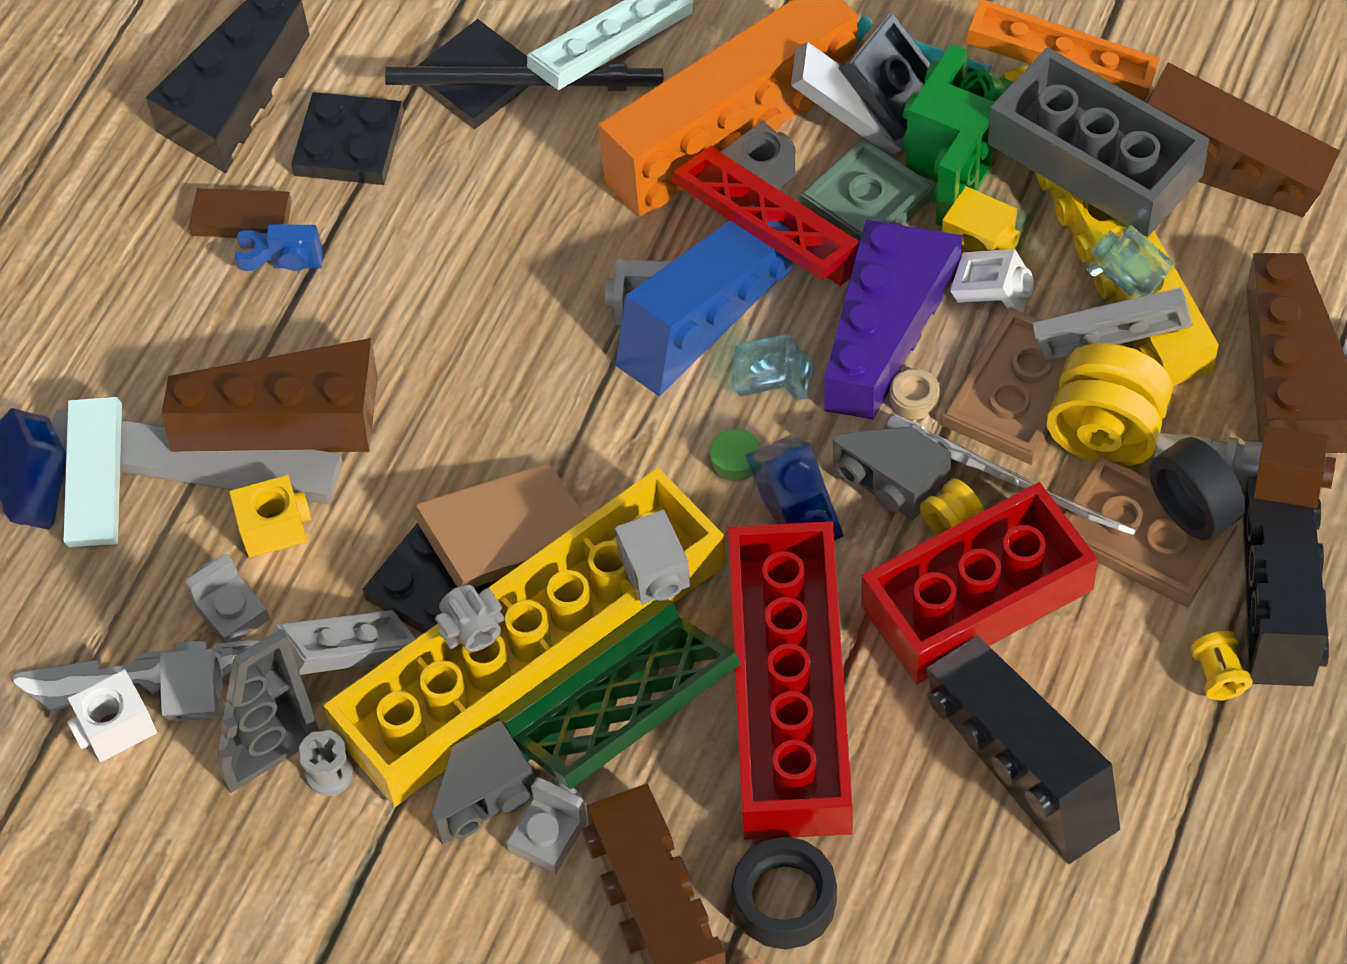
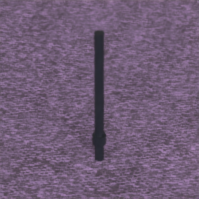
M608 63L607 68H596L567 86H607V91H626L627 87H657L664 82L663 68H627L626 63ZM385 66V85L552 86L528 67Z

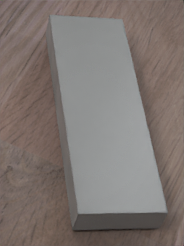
M809 42L795 49L791 80L793 88L889 156L902 150L903 138L897 141L892 139L838 69L840 66L838 63Z
M1181 287L1032 322L1035 339L1045 360L1069 356L1076 348L1091 343L1121 344L1193 326L1191 312Z
M393 610L276 624L270 634L272 635L280 629L285 632L300 675L381 664L415 640L414 636Z

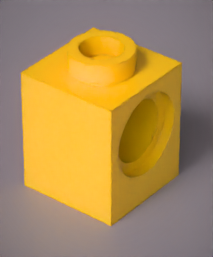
M965 186L943 218L942 232L962 235L961 256L963 252L1015 249L1020 237V231L1016 229L1017 208Z
M289 475L229 491L239 531L249 558L308 542L303 523L312 520L304 491L294 494ZM280 513L275 517L266 518L270 514Z

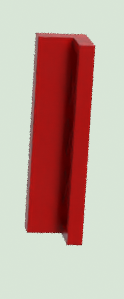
M711 145L674 171L672 183L820 280L827 277L841 287L851 278L860 244L858 240ZM768 221L780 222L792 231H777L768 225Z

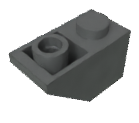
M911 426L841 433L833 440V468L847 483L851 485L859 484L874 494L886 509L892 512L899 511L911 520H914L921 512L920 504L928 497L936 496L950 480L951 452Z
M501 720L453 745L431 812L437 835L442 844L454 838L462 839L472 835L482 826L484 821L501 812L509 813L519 809L533 795L531 789L534 783L532 769Z

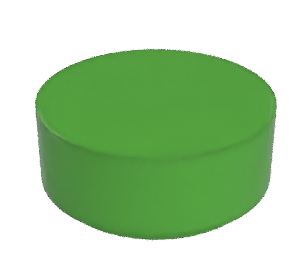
M740 429L727 430L719 434L712 442L710 449L711 464L714 471L720 477L730 481H741L751 477L759 469L761 464V448L759 441L751 433Z

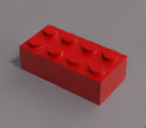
M1038 482L862 574L861 606L917 685L928 679L927 667L977 635L990 646L1091 592L1094 589L1098 558L1043 485Z

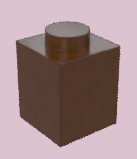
M1265 426L1254 499L1317 508L1320 489H1331L1336 458L1326 457L1329 435Z

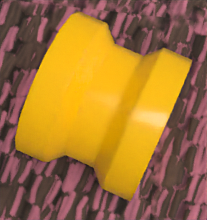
M955 478L943 486L942 494L938 497L930 496L920 504L922 517L936 536L984 511L982 503L967 484Z

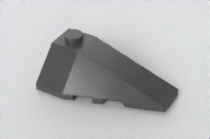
M282 629L233 657L216 764L230 793L299 752V746L303 739L310 733L319 731L288 637Z

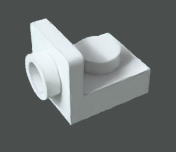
M1015 249L963 252L950 291L958 303L1002 300L1007 310L1011 307L1023 313L1027 299L1032 295L1034 280L1031 271L1026 268Z

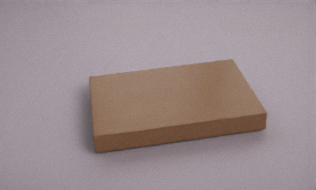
M1009 307L942 415V426L1032 465L1050 435L1046 426L1047 416L1054 394L1059 390L1060 376L1068 356L1045 360L1035 339L1032 323L1041 320Z
M1100 455L1071 500L1136 529L1135 535L1088 520L1066 508L1063 511L1096 555L1098 563L1189 608L1235 534L1238 522L1234 523L1210 540L1201 541L1188 535L1165 512L1155 495L1149 478Z
M550 463L415 505L413 514L457 587L463 585L476 587L503 578L586 519Z

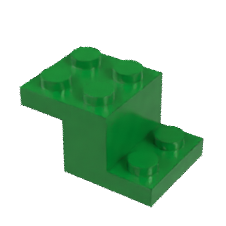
M950 44L940 60L934 59L925 76L924 86L919 93L913 92L910 95L903 112V118L908 120L907 131L902 142V148L907 150L906 167L920 176L937 182L932 202L937 204L936 225L941 227L943 218L965 186L976 191L979 190L995 164L996 148L988 144L990 107L995 102L959 88L962 80L967 75L968 50L954 44Z

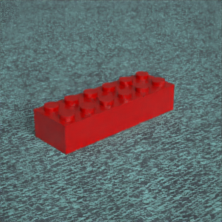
M833 521L728 527L734 651L741 665L735 668L744 840L853 835V803Z

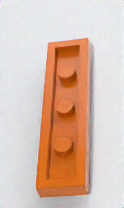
M979 0L965 40L967 44L1030 65L1048 47L1146 102L1160 60L1159 57L986 0Z

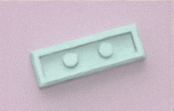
M118 397L68 400L64 543L68 547L118 544L122 403Z

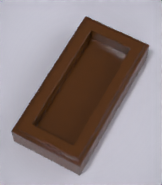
M197 188L189 224L192 236L237 238L238 232L252 230L258 233H268V225H288L292 205L290 192Z

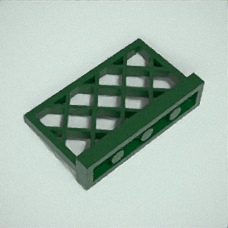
M669 599L656 600L496 715L498 721H502L527 762L532 759L571 790L741 665L735 651L681 618L672 601ZM714 659L703 668L693 669L694 662ZM679 665L678 671L675 673L658 675L660 668ZM672 690L661 699L651 700L652 693ZM637 696L635 703L616 706L618 699ZM629 721L619 730L608 731L610 724ZM594 727L591 735L574 737L577 729ZM586 752L585 755L570 766H565L568 755Z

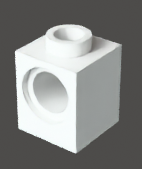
M126 669L68 698L76 717L67 722L81 750L91 745L100 762L157 734L151 717ZM117 714L112 720L99 723L103 717Z

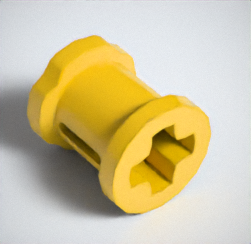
M1212 632L1200 637L1191 645L1192 657L1196 661H1200L1207 680L1204 691L1210 700L1223 701L1232 699L1243 694L1252 686L1251 675L1248 671H1244L1236 652L1239 642L1234 632ZM1219 662L1222 663L1224 669L1220 668Z

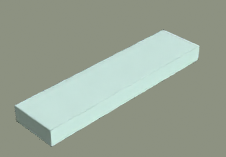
M624 0L527 54V67L554 88L560 90L693 13V0Z

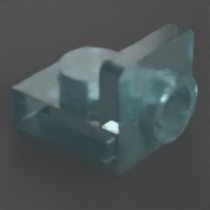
M1129 225L1116 234L1109 230L1100 238L1090 251L1096 258L1086 271L1093 277L1103 272L1134 299L1151 295L1174 267L1175 263L1136 228Z
M789 334L735 346L731 387L740 397L785 388L796 401L807 398L808 380L813 375L812 361L808 353L803 351Z

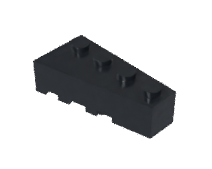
M245 0L146 96L157 133L226 173L233 162L232 154L239 143L244 144L251 133V123L260 108L265 109L272 99L271 90L277 80L285 77L310 36L302 0Z

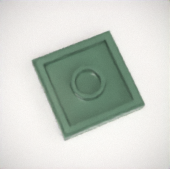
M862 137L800 195V201L802 205L860 242L866 219L904 225L932 199L935 186Z

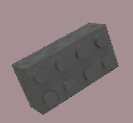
M1048 47L990 107L988 144L1147 238L1204 174L1209 138Z

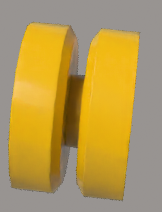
M1091 343L1076 348L1066 358L1060 376L1059 390L1054 394L1046 426L1052 438L1066 451L1086 461L1096 463L1100 455L1125 467L1144 463L1155 452L1161 431L1162 419L1166 416L1174 384L1167 370L1155 359L1136 349L1113 343Z

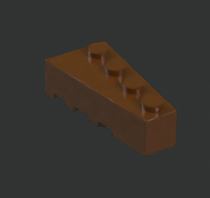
M1169 62L1146 99L1147 104L1209 138L1204 174L1198 182L1300 217L1305 216L1321 194L1340 153V150Z
M1253 253L1246 290L1258 441L1263 442L1265 426L1329 435L1326 453H1347V359L1304 253Z
M372 338L168 376L162 418L171 452L252 450L370 452L378 380Z
M648 783L586 805L589 826L581 828L591 858L595 859L601 856L607 873L601 874L600 879L609 904L614 906L620 903L626 917L625 921L619 922V927L629 953L633 954L639 951L644 964H726L725 951L718 936H712L708 924V914L701 899L690 900L694 898V892L688 870L682 857L679 855L673 857L671 851L675 850L672 836Z

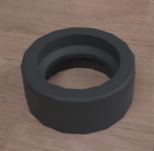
M1194 437L1183 438L1153 458L1149 466V474L1155 495L1169 517L1188 535L1201 541L1210 540L1241 519L1245 512V499L1239 481L1227 462L1207 443Z
M778 837L763 840L747 850L736 865L731 885L732 900L736 919L749 937L764 946L786 950L806 946L823 935L834 918L837 903V882L832 864L820 849L805 840ZM785 866L800 869L810 875L815 881L817 889L816 902L812 909L801 917L788 920L769 918L761 913L754 905L752 889L758 876L769 869Z

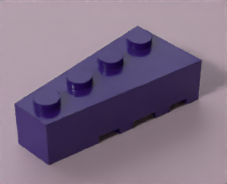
M866 219L824 377V411L874 419L890 392V384L893 378L901 372V366L910 350L913 351L925 324L931 314L934 315L941 304L943 293L949 283L954 281L961 259L962 235Z

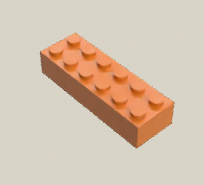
M791 0L598 124L605 184L640 218L652 209L664 206L672 196L683 190L672 183L674 171L710 145L721 152L761 121H764L777 131L784 122L793 116L811 109L816 103L791 86L795 49L809 42L841 65L857 46V13L843 0Z

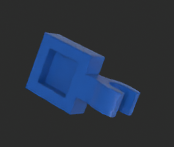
M268 225V233H258L252 230L238 232L237 238L240 248L253 249L246 253H235V261L240 270L251 271L258 269L269 260L273 261L274 268H286L293 271L304 268L322 269L323 249L316 225Z

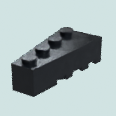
M1248 476L1244 491L1245 512L1242 515L1248 672L1251 675L1252 684L1314 686L1319 667H1327L1329 659L1326 590L1323 589L1322 581L1324 548L1322 543H1318L1317 530H1319L1321 524V500H1318L1317 508L1254 499L1257 476Z
M978 635L926 668L931 689L927 693V697L933 710L943 720L948 719L968 746L975 751L1068 864H1071L1120 831L1112 763Z

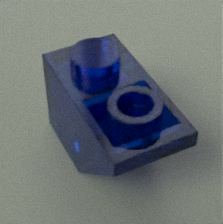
M11 408L0 420V501L2 509L10 522L49 530L55 523L67 453L49 417Z
M789 435L745 455L761 498L777 524L833 521L834 541L844 537L810 443Z

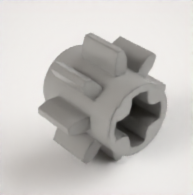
M463 585L450 591L440 602L439 608L442 613L435 617L440 625L438 631L449 648L452 649L462 642L466 650L470 652L482 650L492 644L501 632L498 623L505 619L500 612L502 606L491 589L487 588L478 595L471 585Z

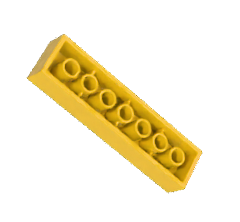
M659 467L489 587L501 604L502 609L500 612L505 618L504 621L498 623L501 632L492 644L475 652L467 651L462 642L451 649L438 631L440 625L436 624L323 705L331 731L338 733L343 738L346 751L394 807L446 770L453 745L498 721L496 715L656 601L640 603L618 555L615 527L663 509L665 510L688 559L690 587L682 589L676 596L670 598L669 600L673 603L726 566L724 534Z

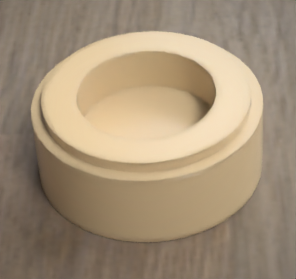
M907 369L898 373L893 378L890 384V404L898 415L912 420L923 419L931 415L938 407L940 387L937 379L931 373L922 369Z

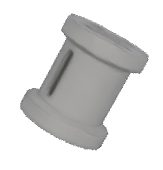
M331 730L315 731L306 736L299 746L300 763L306 770L305 775L309 787L315 793L322 796H334L342 793L349 787L354 775L351 760L345 753L346 745L343 738ZM312 748H314L315 756L313 755Z

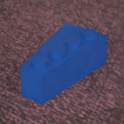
M728 221L625 295L615 366L660 397L778 280L783 279L790 272L794 262L732 221ZM768 221V225L777 231H792L780 222Z

